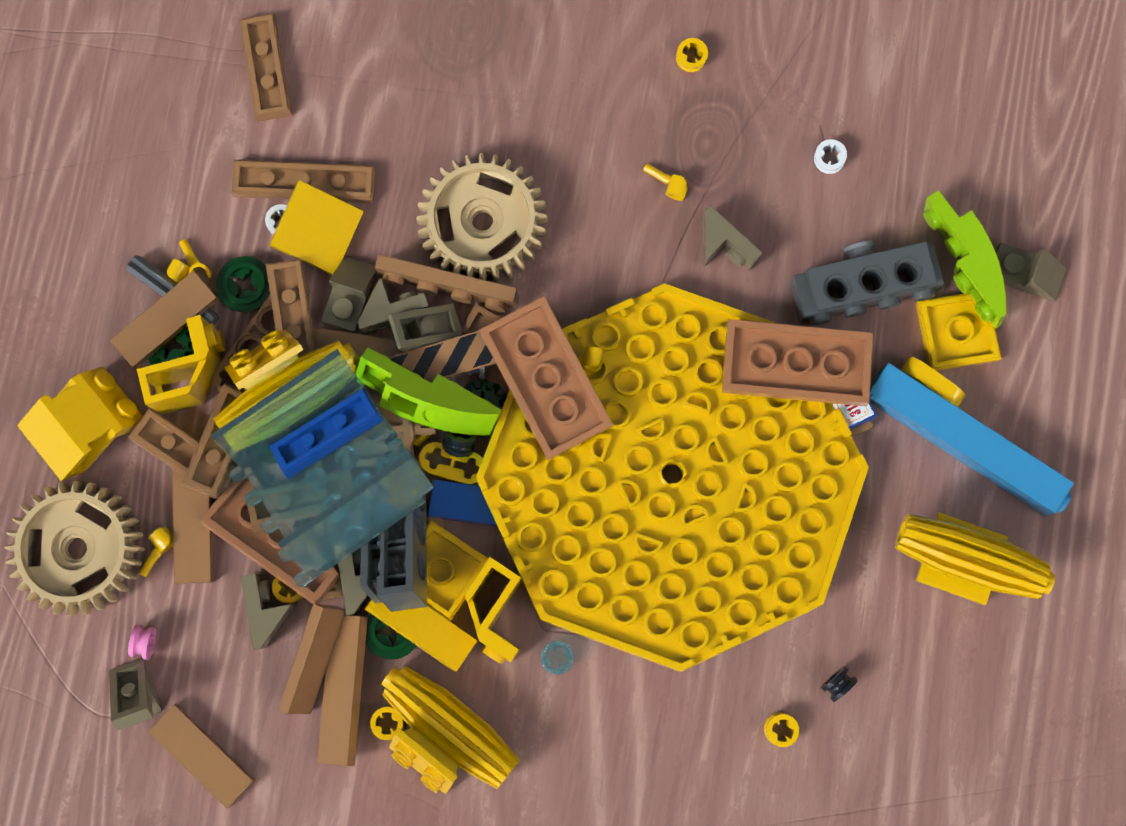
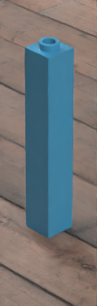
M887 363L871 384L869 398L871 404L1040 514L1048 516L1056 512L1061 513L1069 504L1072 498L1069 491L1074 482L892 364Z

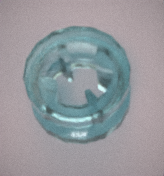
M551 642L542 650L541 663L545 670L552 674H563L573 664V652L564 642ZM555 647L563 648V656L568 658L566 665L562 667L559 664L558 669L552 668L550 666L551 659L546 657L551 648L554 652L556 651Z

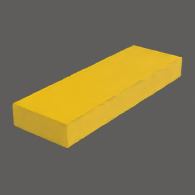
M371 599L365 608L366 611L454 672H457L477 642L476 639L429 606L391 612L383 602L375 604Z

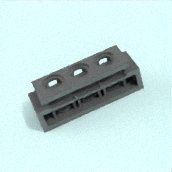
M921 242L806 270V273L794 275L789 284L799 323L810 321L811 326H817L832 321L831 316L842 313L845 314V318H851L866 313V308L879 305L880 310L899 306L902 299L913 297L914 302L933 298L935 297V292L944 285L934 244ZM897 272L904 273L908 277L909 282L901 281ZM862 280L870 281L874 285L875 291L866 289L862 284ZM827 288L836 289L840 294V299L832 298L828 294Z
M413 454L378 459L377 478H374L369 470L362 471L360 587L375 604L383 602L391 612L427 607L426 472Z

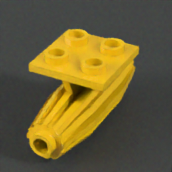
M287 329L282 332L275 330L264 336L260 341L262 344L253 350L245 349L233 355L229 359L230 364L224 368L238 390L241 388L246 390L213 418L232 449L276 432L325 401L356 373L357 367L355 364L360 359L348 342L343 346L338 340L298 357V353L303 350L299 342Z
M940 512L937 513L936 519L907 514L900 525L895 541V549L921 563L915 581L984 606L987 604L991 591L1039 599L1043 593L1048 595L1051 592L1055 582V574L1051 573V565L1007 541L1008 536Z
M404 666L401 670L394 667L382 681L381 685L386 688L382 695L410 727V729L405 731L398 728L394 733L389 747L394 751L391 756L402 767L409 769L412 766L422 775L420 778L421 782L431 791L437 793L441 790L444 794H447L458 777L456 775L458 767L498 789L520 761L519 757L491 725L439 684L407 666Z

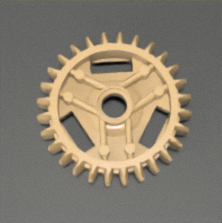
M480 153L478 163L473 164L469 155H466L465 166L462 167L453 159L452 172L449 173L445 168L441 167L440 173L443 179L439 181L434 177L430 178L434 191L423 189V196L429 202H418L419 210L426 213L416 217L419 225L426 226L419 229L418 234L420 238H429L423 243V248L425 251L435 249L430 255V259L433 263L443 259L440 265L441 270L447 271L452 266L454 267L453 273L461 274L465 272L466 276L473 278L474 275H479V279L485 281L487 275H492L495 283H499V273L504 271L508 278L511 279L513 277L511 267L515 265L519 270L524 271L525 266L522 259L524 257L530 261L535 259V255L530 248L539 250L542 248L541 241L535 238L536 236H546V228L538 224L548 222L547 214L538 213L546 208L545 200H535L541 196L540 187L529 189L534 183V178L530 175L522 180L523 167L519 166L512 172L510 159H507L503 166H499L496 154L493 155L491 163H485L484 155ZM479 179L500 181L511 187L512 192L509 196L479 185ZM449 208L454 240L443 242L441 240L437 215L439 209ZM479 213H487L492 217L493 223L489 229L482 231L473 226V218ZM514 233H517L521 241L505 255L497 259H493L489 255V253Z
M73 481L71 491L67 483L59 482L58 493L51 487H44L46 499L36 494L31 495L35 506L21 505L20 507L26 513V516L24 518H12L19 525L18 531L9 530L6 532L7 535L15 538V544L5 545L4 548L13 551L15 557L5 560V563L17 565V570L9 574V577L23 579L16 589L18 591L31 589L26 600L36 602L41 598L38 608L47 610L52 605V613L58 615L63 613L65 607L66 615L76 616L78 607L81 614L89 615L91 614V604L97 610L105 609L104 598L109 602H117L118 598L114 593L116 589L122 592L129 591L123 580L125 578L137 579V576L129 571L130 567L142 565L141 561L133 558L134 553L145 550L144 547L134 545V540L143 537V533L131 530V527L139 523L137 518L126 519L132 508L128 505L118 508L122 497L113 495L108 500L111 492L110 489L101 487L97 493V485L91 482L87 483L84 489L82 482ZM83 502L109 516L111 523L107 529L78 512ZM37 530H42L40 566H34L32 557L33 540ZM81 538L86 543L87 551L82 558L73 559L68 552L69 544L73 540ZM106 569L109 575L102 583L80 595L78 594L74 585Z

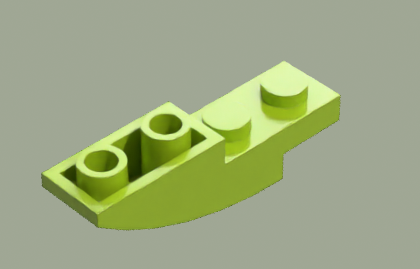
M938 190L926 198L924 218L934 231L938 229L946 239L944 244L949 253L954 258H960L956 262L953 272L955 274L953 276L955 284L962 293L970 294L976 302L974 306L978 315L984 322L990 321L996 329L1002 325L1006 316V293L1000 263L992 242L972 210L959 217Z
M369 347L360 357L354 379L382 394L379 403L380 407L405 419L434 429L467 435H490L502 409L491 404L488 400L480 398L440 374L431 383L419 374L409 371L390 360L387 356L379 354Z

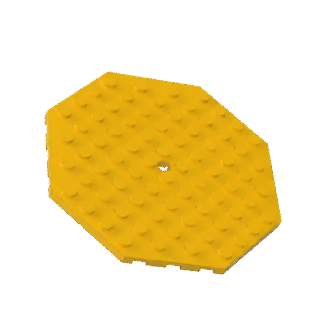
M664 283L651 289L648 293L634 299L630 298L606 309L603 313L589 319L585 318L562 329L576 357L583 358L585 347L587 346L598 347L603 350L604 360L601 369L597 372L583 370L613 426L547 460L509 389L478 470L476 481L541 621L682 672L824 604L869 466L863 454H860L851 437L852 433L840 409L835 410L834 403L721 393L728 319L765 323L775 322ZM670 464L678 466L683 474L682 479L677 483H667L662 476V470L665 466Z

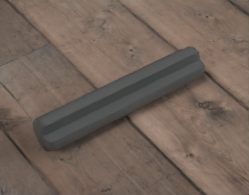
M138 255L134 256L126 267L127 271L160 296L165 295L177 285V283ZM210 308L201 314L210 324L213 323L215 325L219 319L218 314Z

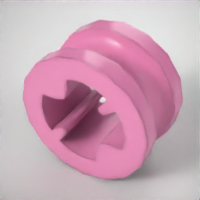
M136 624L134 626L128 646L129 657H136L140 654L145 660L151 658L157 637L155 627H149L147 630H144L142 625Z

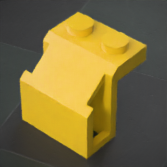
M201 315L186 318L194 354L137 369L145 405L162 415L205 404L208 397L207 393L213 382V373L223 359L221 352L226 351V345L222 332L220 330L216 331L214 324L208 323ZM191 379L188 386L164 392L163 386ZM150 384L155 387V395L151 393Z
M102 366L81 372L72 377L53 399L48 394L41 397L17 426L57 477L63 481L86 472L116 437L132 432L143 415L139 412L135 403L118 386L114 377Z
M489 557L465 593V598L478 639L486 645L482 652L499 664H502L505 659L513 662L521 649L491 630V628L518 589L522 578ZM496 571L510 581L482 622L475 599L493 572Z

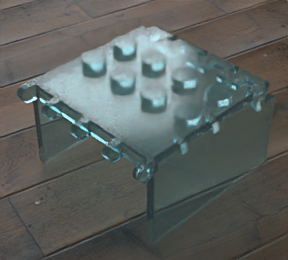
M338 349L211 435L213 440L238 465L230 472L232 480L239 482L247 477L254 487V490L249 492L244 498L248 506H254L262 501L270 513L271 517L261 524L263 531L269 534L279 528L285 537L277 543L281 548L278 555L283 562L292 559L303 570L294 578L298 587L306 586L424 504L425 500L422 496L434 488L402 440L397 438V433L382 412H379L378 405L367 389L365 391L368 393L383 421L288 479L284 475L269 446L364 387Z

